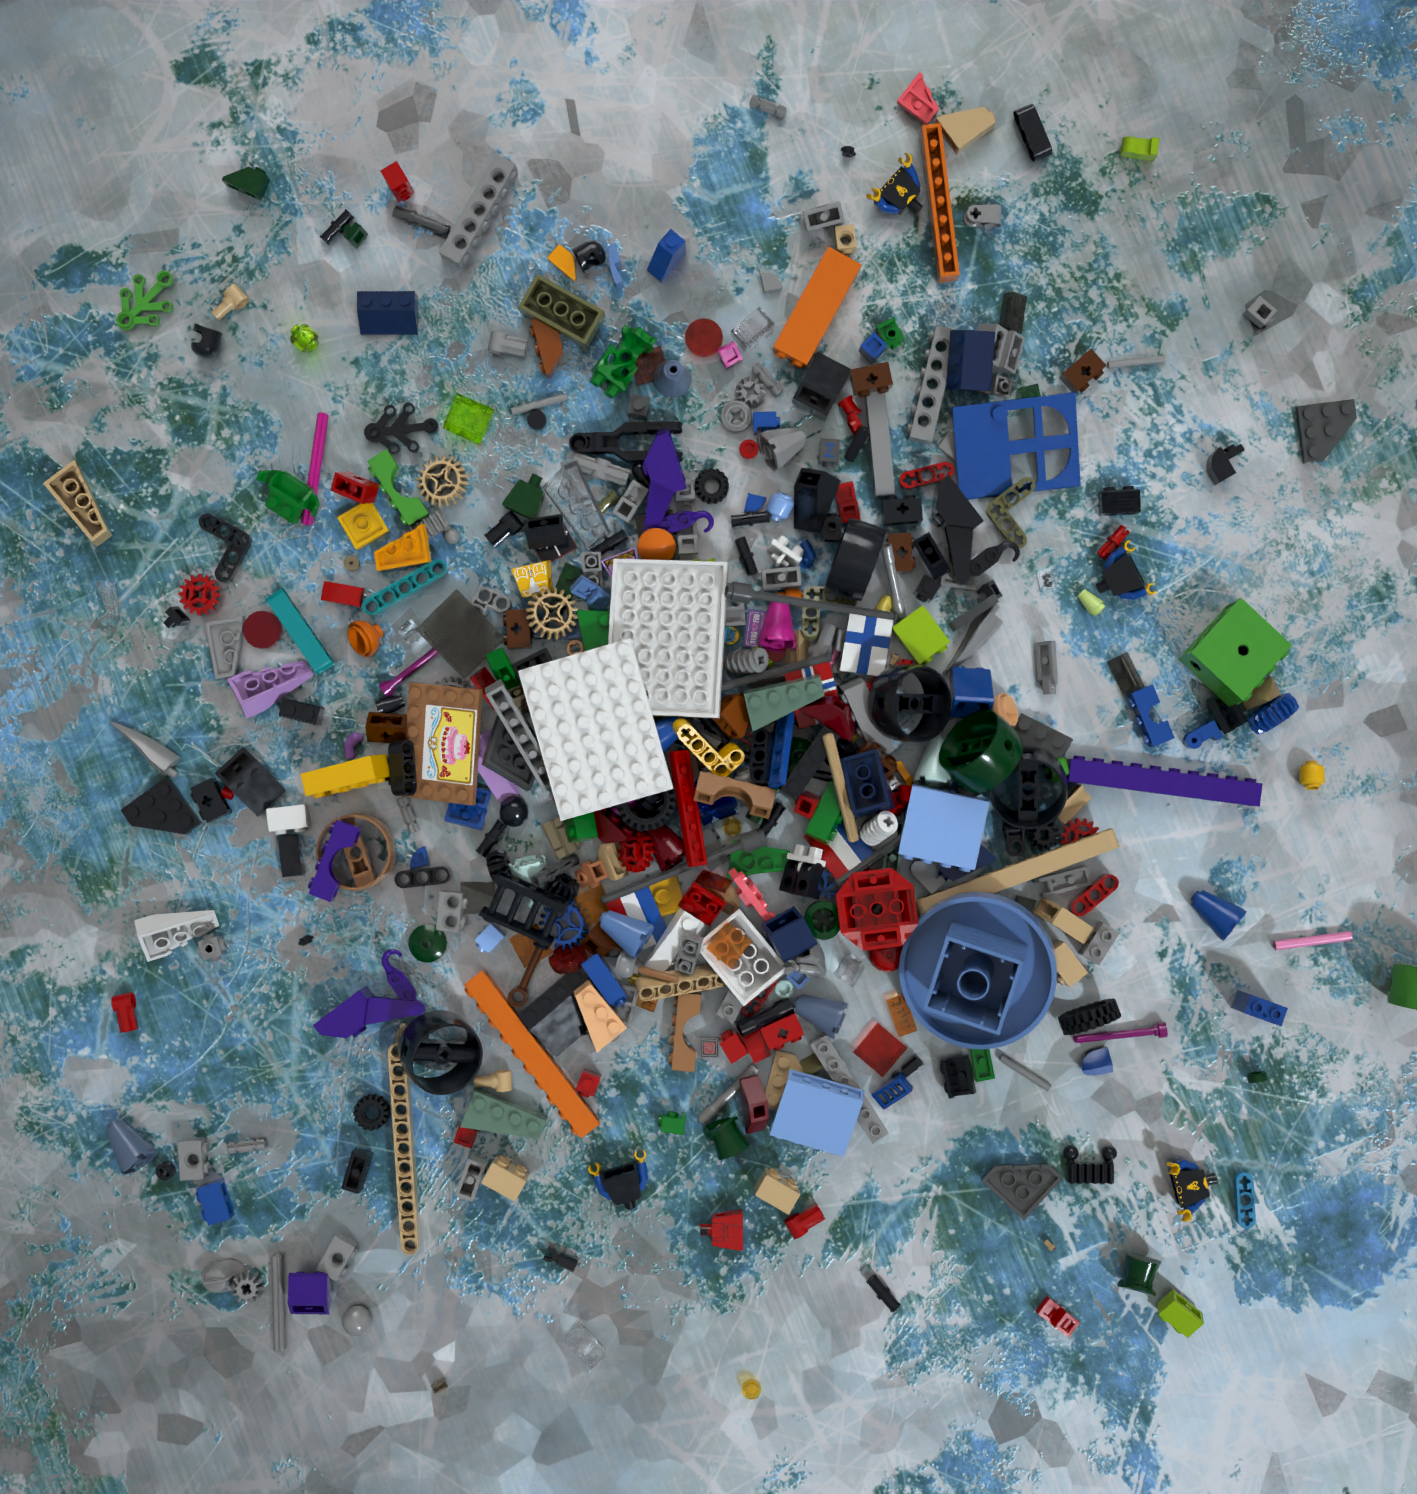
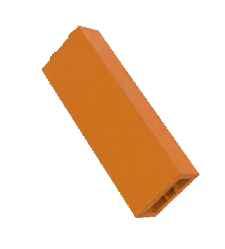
M828 246L773 346L775 356L783 360L786 358L792 361L791 364L799 369L802 367L804 369L807 368L856 279L862 264Z

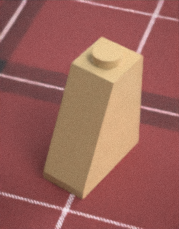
M984 106L941 115L936 118L935 124L941 123L943 138L955 154L958 155L992 130L996 121L994 114Z
M1045 897L1040 899L1033 912L1082 944L1086 943L1095 929L1062 906Z

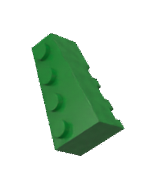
M577 610L584 650L588 651L608 645L610 611Z

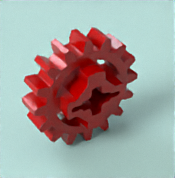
M198 574L197 578L191 575L190 581L184 579L185 586L180 585L183 592L178 593V595L183 596V599L179 602L185 604L183 608L185 610L190 609L191 614L197 612V615L202 616L204 612L209 615V609L215 611L214 605L220 604L217 598L222 597V595L217 593V591L221 588L214 586L217 581L214 579L210 581L211 577L208 575L203 577L202 574ZM199 582L205 583V584H202L201 586H197V585H196V583H199ZM199 591L202 592V593H201L202 598H198V597H199V594H198ZM199 603L205 605L204 607H195Z
M1075 818V823L1068 821L1069 826L1062 827L1065 832L1059 833L1063 837V840H1060L1059 843L1066 845L1078 840V835H1085L1083 837L1085 838L1096 834L1099 827H1092L1093 821L1087 824L1086 818H1083L1081 822L1079 818ZM1077 826H1084L1088 829L1081 831ZM1071 832V839L1068 841V836Z
M634 831L639 836L638 841L618 843L621 847L620 850H617V853L621 855L618 860L623 861L621 866L626 867V871H632V873L645 871V867H650L649 861H653L651 854L655 853V851L651 850V847L654 844L649 843L650 836H645V832Z

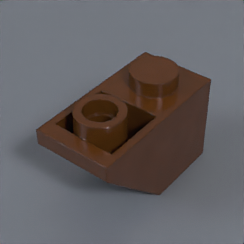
M600 922L594 926L580 943L593 956L597 953L602 957H619L623 950L600 927Z

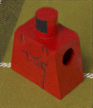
M738 1209L712 1214V1224H700V1236H712V1246L743 1251V1210Z

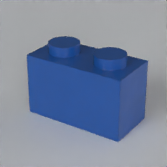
M224 1178L202 1184L197 1188L196 1198L202 1205V1217L204 1221H207L208 1226L231 1219L235 1215Z

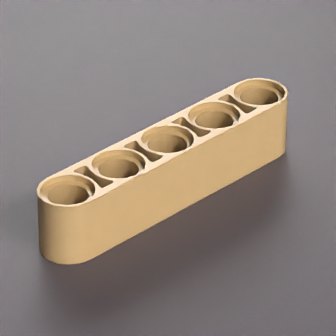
M709 963L696 966L693 976L678 970L665 971L666 973L678 976L679 981L677 983L648 975L640 976L635 981L638 996L642 1001H651L727 986Z

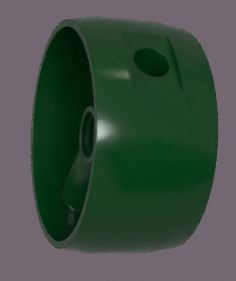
M980 710L962 719L949 732L940 748L939 762L946 773L961 787L971 793H982L996 787L1012 773L1021 758L1023 742L1016 730L1003 717L992 710Z

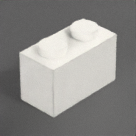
M308 804L266 809L268 831H275V835L287 834L286 830L294 829V833L306 831L305 827H311Z

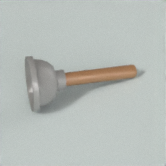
M624 950L621 951L616 962L615 977L619 980L641 973L673 983L679 981V977L676 975L642 966L641 963L637 962V959L630 957Z

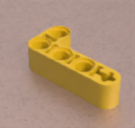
M679 718L674 721L672 725L674 733L714 775L727 777L744 761V753L737 744L728 743L717 752L686 719ZM683 728L688 731L687 734L682 731ZM699 739L695 745H692L695 740ZM737 751L734 756L730 757L733 752ZM711 752L708 757H704L706 753ZM719 765H722L720 769L716 770Z

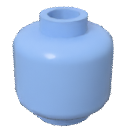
M780 491L777 494H772L766 506L767 512L770 513V518L776 521L788 519L794 507V502L791 500L792 497Z

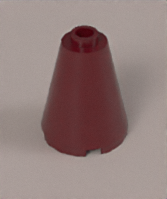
M666 824L654 830L644 831L645 836H650L649 843L654 844L651 850L655 851L653 855L661 872L664 869H671L683 861L682 858L685 855L683 839Z

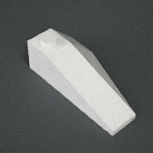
M679 907L643 966L662 972L672 970L675 967L685 932L706 937L711 927Z
M214 910L154 914L134 920L137 936L147 962L168 956L176 947L180 945L183 947L188 944V940L195 936L200 937L219 926Z

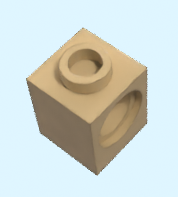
M854 224L835 226L834 239L836 251L845 256L852 255L857 248ZM847 238L850 240V244L844 245L840 240Z

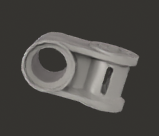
M972 205L964 215V223L968 227L998 228L1001 226V205Z

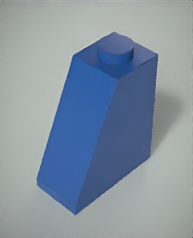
M670 229L657 244L647 271L662 283L686 255V241Z
M596 953L581 964L610 1006L620 1007L626 1002L625 999L629 995L620 981L616 979L615 973L605 958Z

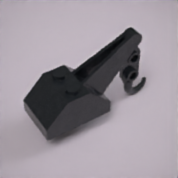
M949 475L939 481L934 488L931 515L933 516V523L938 528L941 527L945 530L956 584L962 586L969 581L970 576H980L998 562L1003 551L1007 548H1012L1015 551V556L1012 559L1015 562L1020 556V549L1016 543L1011 541H1005L1000 545L989 547L971 560L973 530L984 520Z

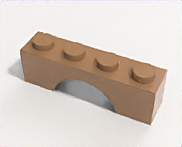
M700 771L693 800L713 805L721 797L732 796L742 800L747 805L750 815L769 819L776 790L767 786H758L747 781L742 782L731 777H722L711 772Z
M694 992L674 996L673 1007H677V1015L673 1014L672 1026H675V1034H671L670 1045L674 1046L673 1053H669L668 1064L672 1065L671 1070L695 1072L696 1050L686 1043L683 1036V1028L690 1018L700 1014L702 993Z

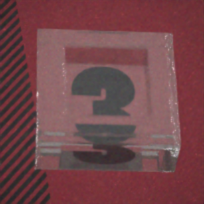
M1056 569L1036 573L1040 592L1059 588Z

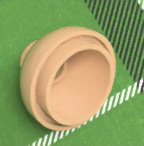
M1006 693L995 695L991 710L1003 717L1015 728L1018 722V710L1014 700Z

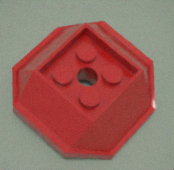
M893 868L854 872L836 893L840 932L862 951L902 946L919 924L914 885ZM875 903H879L882 906V912L878 915L873 914L871 911V907Z

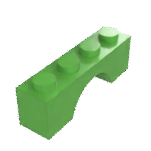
M387 449L367 461L370 465L368 467L369 472L373 477L377 476L380 480V489L384 494L386 492L391 498L388 501L394 510L398 508L401 513L399 518L404 525L414 526L415 523L421 522L422 519L430 515L418 497L407 498L398 494L394 480L400 467Z

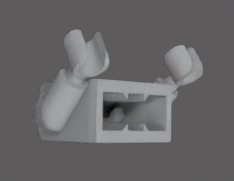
M816 938L817 945L796 956L797 964L793 960H788L783 965V967H786L783 971L784 974L790 975L792 972L797 971V973L806 974L808 978H821L825 976L827 972L825 954Z

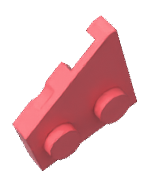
M920 72L897 100V104L924 125H928L939 110Z

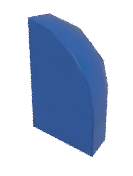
M1108 1047L1096 1049L1084 1057L1082 1062V1072L1084 1074L1096 1076L1113 1072V1063Z

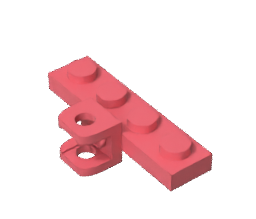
M735 868L728 871L738 885L735 889L736 893L748 908L753 905L765 922L775 917L772 911L768 913L766 910L768 905L750 878L747 879L742 871L738 873Z

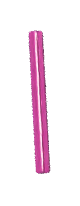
M322 412L317 414L307 485L315 489L314 493L316 495L329 417L328 414ZM303 509L301 522L304 525L311 526L314 517L311 516V512L308 509Z

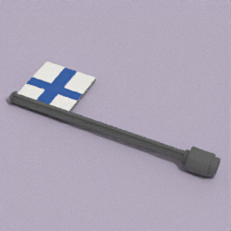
M732 582L726 584L725 598L733 602L748 604L750 600L759 599L848 613L839 671L878 676L885 670L892 626L898 617L895 610L889 612L755 591V589H752L751 584Z

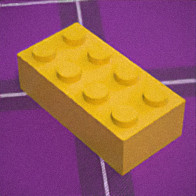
M380 754L362 757L300 775L305 796H313L316 799L332 796L336 793L348 792L355 788L367 787L371 784L386 782L385 778L390 777L387 755Z

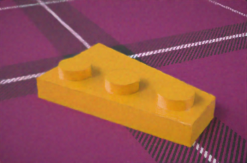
M420 524L416 529L405 533L399 539L375 551L377 571L431 562L426 524Z

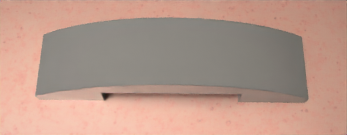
M686 480V489L676 492L677 512H696L694 480ZM694 522L686 529L678 531L679 555L698 554L697 522Z

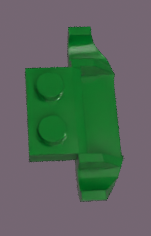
M263 470L258 472L256 480L268 483V488H270L264 506L291 524H298L303 509H308L312 517L317 515L320 504L317 495L314 493L315 489L287 471Z

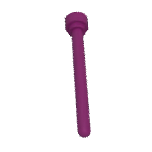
M446 638L444 639L449 645L451 644ZM435 646L391 681H383L378 686L389 697L394 693L393 691L398 684L440 653L441 650Z
M1160 1022L1150 1028L1077 1035L1073 1040L1075 1043L1149 1035L1167 1038L1168 1032L1166 1023Z

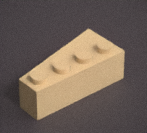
M75 460L71 461L43 483L95 546L98 547L112 536L82 469Z

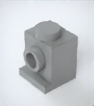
M1259 296L1242 315L1250 319L1261 329L1264 325L1268 327L1274 321L1275 317L1273 315L1277 310Z

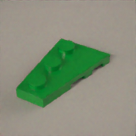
M767 846L748 853L745 850H739L731 853L728 871L735 868L738 873L742 871L745 876L784 871L788 861L787 855L790 851ZM727 872V878H732Z

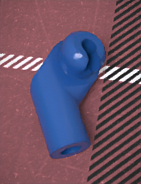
M806 540L799 544L804 550L800 562L801 567L804 569L810 568L816 557L812 546Z

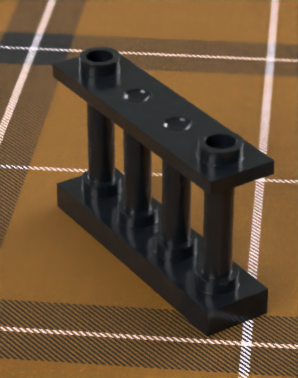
M499 869L492 881L497 883L498 887L490 907L484 906L479 916L483 917L487 922L497 923L535 940L541 946L550 947L555 937L549 935L558 913H565L570 900L541 887H534L532 883ZM508 888L515 891L516 895L506 916L496 910L505 889ZM526 896L532 899L533 904L525 923H521L515 920L514 917L522 898ZM544 904L550 907L551 912L543 931H539L533 928L532 925L540 905Z

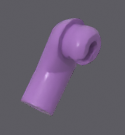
M353 732L345 740V759L355 758L354 747L357 743L363 741L361 733Z

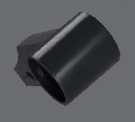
M509 511L484 536L496 548L508 537L517 534L524 527V524L513 511Z

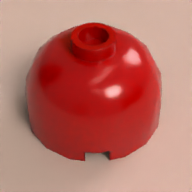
M903 945L867 950L871 965L882 972H893L899 969Z

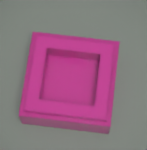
M734 341L717 349L726 368L743 359Z

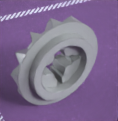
M751 376L742 378L735 390L737 400L746 403L749 407L761 404L766 394L764 383L758 378ZM754 385V392L756 394H751L747 399V391L745 389H750Z
M736 400L724 406L721 419L727 429L742 431L749 426L752 413L746 403ZM742 409L740 417L743 422L735 420L731 423L734 416L730 410L737 413Z

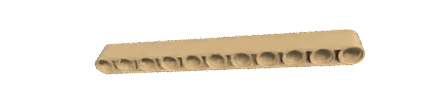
M1113 828L1098 832L918 898L915 901L919 917L931 906L947 897L967 892L996 893L1120 847Z
M397 1041L388 1049L400 1244L404 1254L412 1255L416 1253L421 1245L411 1082L405 1071L402 1075L395 1072L396 1066L402 1067L399 1055L394 1053V1047L399 1046ZM397 1085H402L405 1088L404 1094L397 1092ZM399 1104L406 1107V1113L398 1111ZM399 1124H405L408 1131H400ZM400 1144H407L409 1146V1151H402L400 1148ZM404 1162L408 1163L410 1170H403L401 1164ZM403 1182L410 1183L411 1190L404 1189ZM404 1202H411L413 1209L405 1208ZM405 1222H413L414 1228H408L405 1225ZM412 1240L416 1246L410 1248L406 1242Z

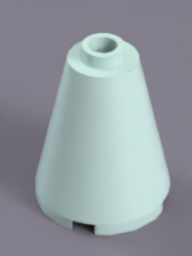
M937 735L927 741L914 776V784L919 782L921 786L940 789V786H945V789L951 788L952 778L946 773L939 762L940 748L945 740L943 736Z
M535 855L514 860V865L509 863L508 867L512 875L531 883V877L541 872L547 866L546 856L540 855L541 858L537 859ZM545 882L539 887L546 889L547 882ZM526 896L523 897L527 906L531 908L533 904L532 899Z

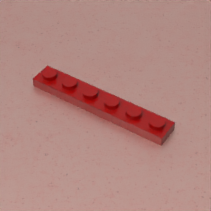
M689 750L669 752L687 866L708 865L698 803L693 800L695 785Z

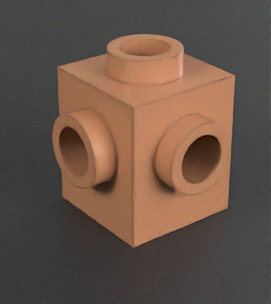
M590 860L580 864L581 868L574 871L581 889L587 886L590 889L601 885L599 881L608 878L602 860L591 863Z

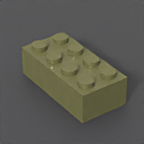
M536 274L518 306L520 313L539 320L558 331L559 335L586 350L605 318V313L602 309L539 274Z

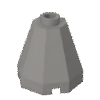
M797 427L766 430L757 437L759 451L762 456L766 454L768 459L764 461L774 472L781 469L805 446L806 441L805 433Z

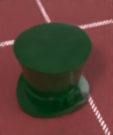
M824 900L815 901L808 906L804 919L813 936L820 940H828L836 936L840 931L837 906Z
M737 1116L713 1121L706 1125L703 1130L705 1137L713 1141L718 1160L737 1155L750 1145L749 1141L737 1128L735 1120H738Z
M1126 1252L1124 1279L1118 1281L1117 1286L1156 1296V1292L1152 1289V1283L1162 1262L1143 1255Z

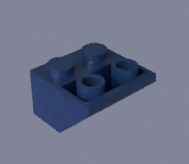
M795 906L761 924L765 940L783 963L817 945L804 917Z

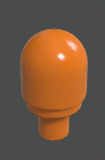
M788 588L784 592H776L779 595L803 598L802 591L797 588Z

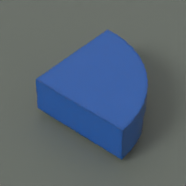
M748 493L744 513L759 510L765 504L767 497Z
M426 846L419 848L413 854L410 861V869L430 865Z

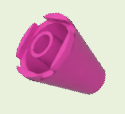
M770 601L758 638L759 648L763 646L766 651L786 652L788 648H791L792 651L796 648L789 604Z

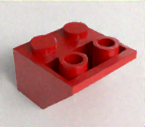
M693 880L677 906L708 926H711L726 905V901Z

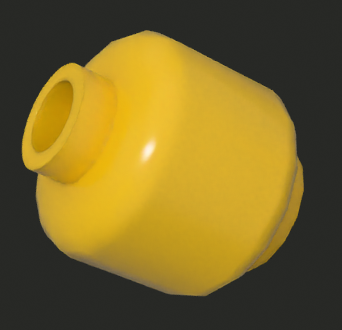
M1306 761L1305 765L1299 768L1300 785L1304 786L1306 790L1320 789L1325 783V768L1317 764V761Z

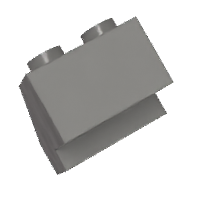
M979 323L977 331L995 332L992 370L1005 374H1015L1025 337L1016 331H1008L999 324Z

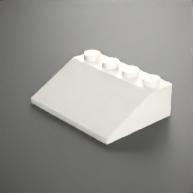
M738 909L704 937L700 953L743 1006L784 975L783 971L786 967H783L785 963H783L741 909Z

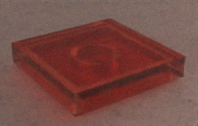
M877 1022L853 1053L880 1076L884 1077L907 1047Z

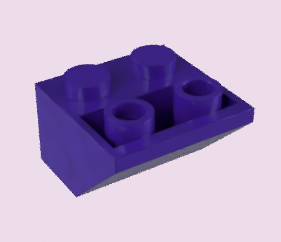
M289 1273L288 1307L290 1314L329 1315L333 1292L328 1273Z

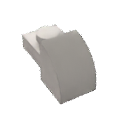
M632 480L612 513L629 523L640 509L642 502L649 493V489L636 480Z

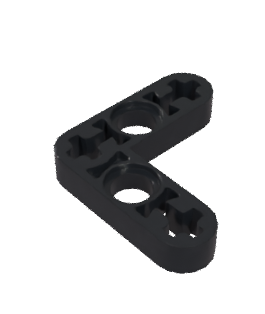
M204 514L199 519L200 527L229 543L215 570V577L218 581L229 583L233 580L252 544V538L248 533L211 514ZM211 518V522L218 526L216 529L209 525L206 528L205 520H210ZM225 526L230 528V534L227 537H223L220 532ZM234 535H237L241 538L245 536L244 539L247 540L246 543H242L240 545V541L233 538ZM236 552L238 560L232 563L229 561V554ZM225 562L231 566H234L233 569H227L228 566L224 565ZM227 569L226 573L229 574L228 577H223V579H221L222 575L220 574V572L226 571Z

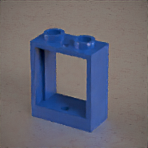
M1237 990L1231 1007L1281 1027L1288 1009Z

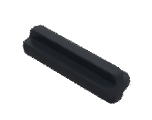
M860 426L844 455L847 461H855L870 433L867 427Z

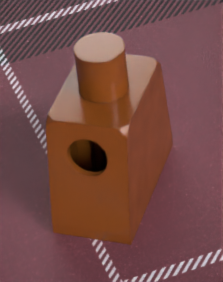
M741 691L740 694L726 695L721 700L720 718H712L730 739L743 738L750 723L744 691Z

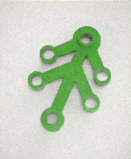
M162 270L157 274V283L144 296L143 286L146 284V279L140 274L133 277V283L135 284V306L131 310L129 301L133 298L132 291L128 288L120 290L122 312L116 318L119 328L131 330L138 324H150L152 327H157L160 324V318L157 315L150 314L148 317L137 315L141 311H164L165 313L173 311V304L167 300L150 303L164 287L167 288L173 284L174 278L168 271ZM169 277V281L164 283V278ZM142 278V282L137 284V279ZM125 292H129L128 297H124ZM169 304V309L165 310L164 306ZM126 318H129L128 324H124ZM152 318H156L155 323H151Z

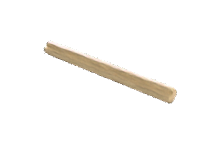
M827 733L822 738L848 841L855 842L859 840V834L852 813L833 734Z

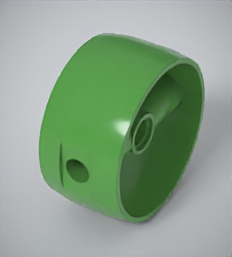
M1393 964L1390 973L1389 990H1387V1002L1417 1010V967Z

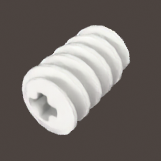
M882 811L866 822L860 831L862 840L867 845L875 846L894 834L898 827L895 815L889 811Z

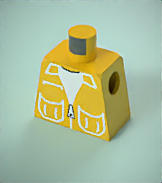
M551 560L511 569L523 598L533 596L534 594L540 597L538 591L542 590L543 593H546V588H549L550 592L553 591Z

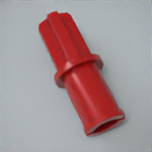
M1120 525L1111 537H1107V541L1097 551L1100 558L1106 559L1115 548L1120 547L1119 544L1130 533L1129 530H1126L1125 526Z

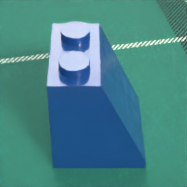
M952 667L949 675V690L951 694L949 717L965 718L976 711L991 710L994 704L991 670L982 667Z

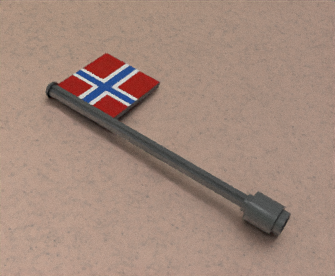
M829 652L761 673L722 683L721 691L782 674L785 675L786 681L820 674L824 690L823 697L835 696L839 699L830 667L832 656ZM802 707L795 710L799 729L820 723L816 719L808 717L801 710Z

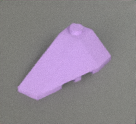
M490 729L480 734L478 771L499 804H501L507 797H520L517 785L482 765L492 731Z

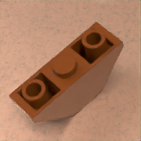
M534 318L531 319L532 326H529L532 337H536L538 343L534 344L537 356L541 355L542 362L539 363L541 373H546L547 379L553 376L565 354L558 331Z

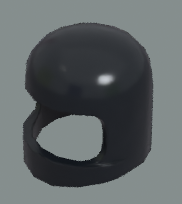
M596 240L586 241L573 249V253L584 276L590 273V268L596 265L601 266L606 260L605 251ZM591 256H595V259L587 260Z
M195 323L193 331L200 333L202 339L199 343H191L192 351L204 358L217 356L223 334Z

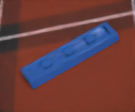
M793 712L777 719L768 783V787L773 789L786 785L795 716Z

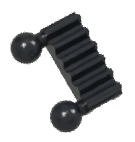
M1073 1145L1066 1146L1063 1150V1155L1067 1159L1066 1181L1071 1184H1113V1160L1117 1157V1150L1113 1146H1105L1101 1152L1105 1162H1075L1079 1155L1078 1149Z

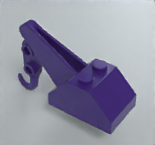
M669 428L657 431L642 465L645 475L650 477L643 533L645 530L652 528H661L669 533H673L690 527L700 518H706L709 522L704 532L710 531L713 528L714 519L707 511H680L664 517L674 492L686 489L687 482Z
M387 950L381 958V963L385 969L389 985L400 999L374 996L370 989L365 986L313 1025L320 1035L348 1038L352 1035L355 1038L367 1029L365 1025L421 1015L425 1011V1003L416 999L417 991L401 970L393 967L388 961L391 954H397L401 957L402 953L399 950Z

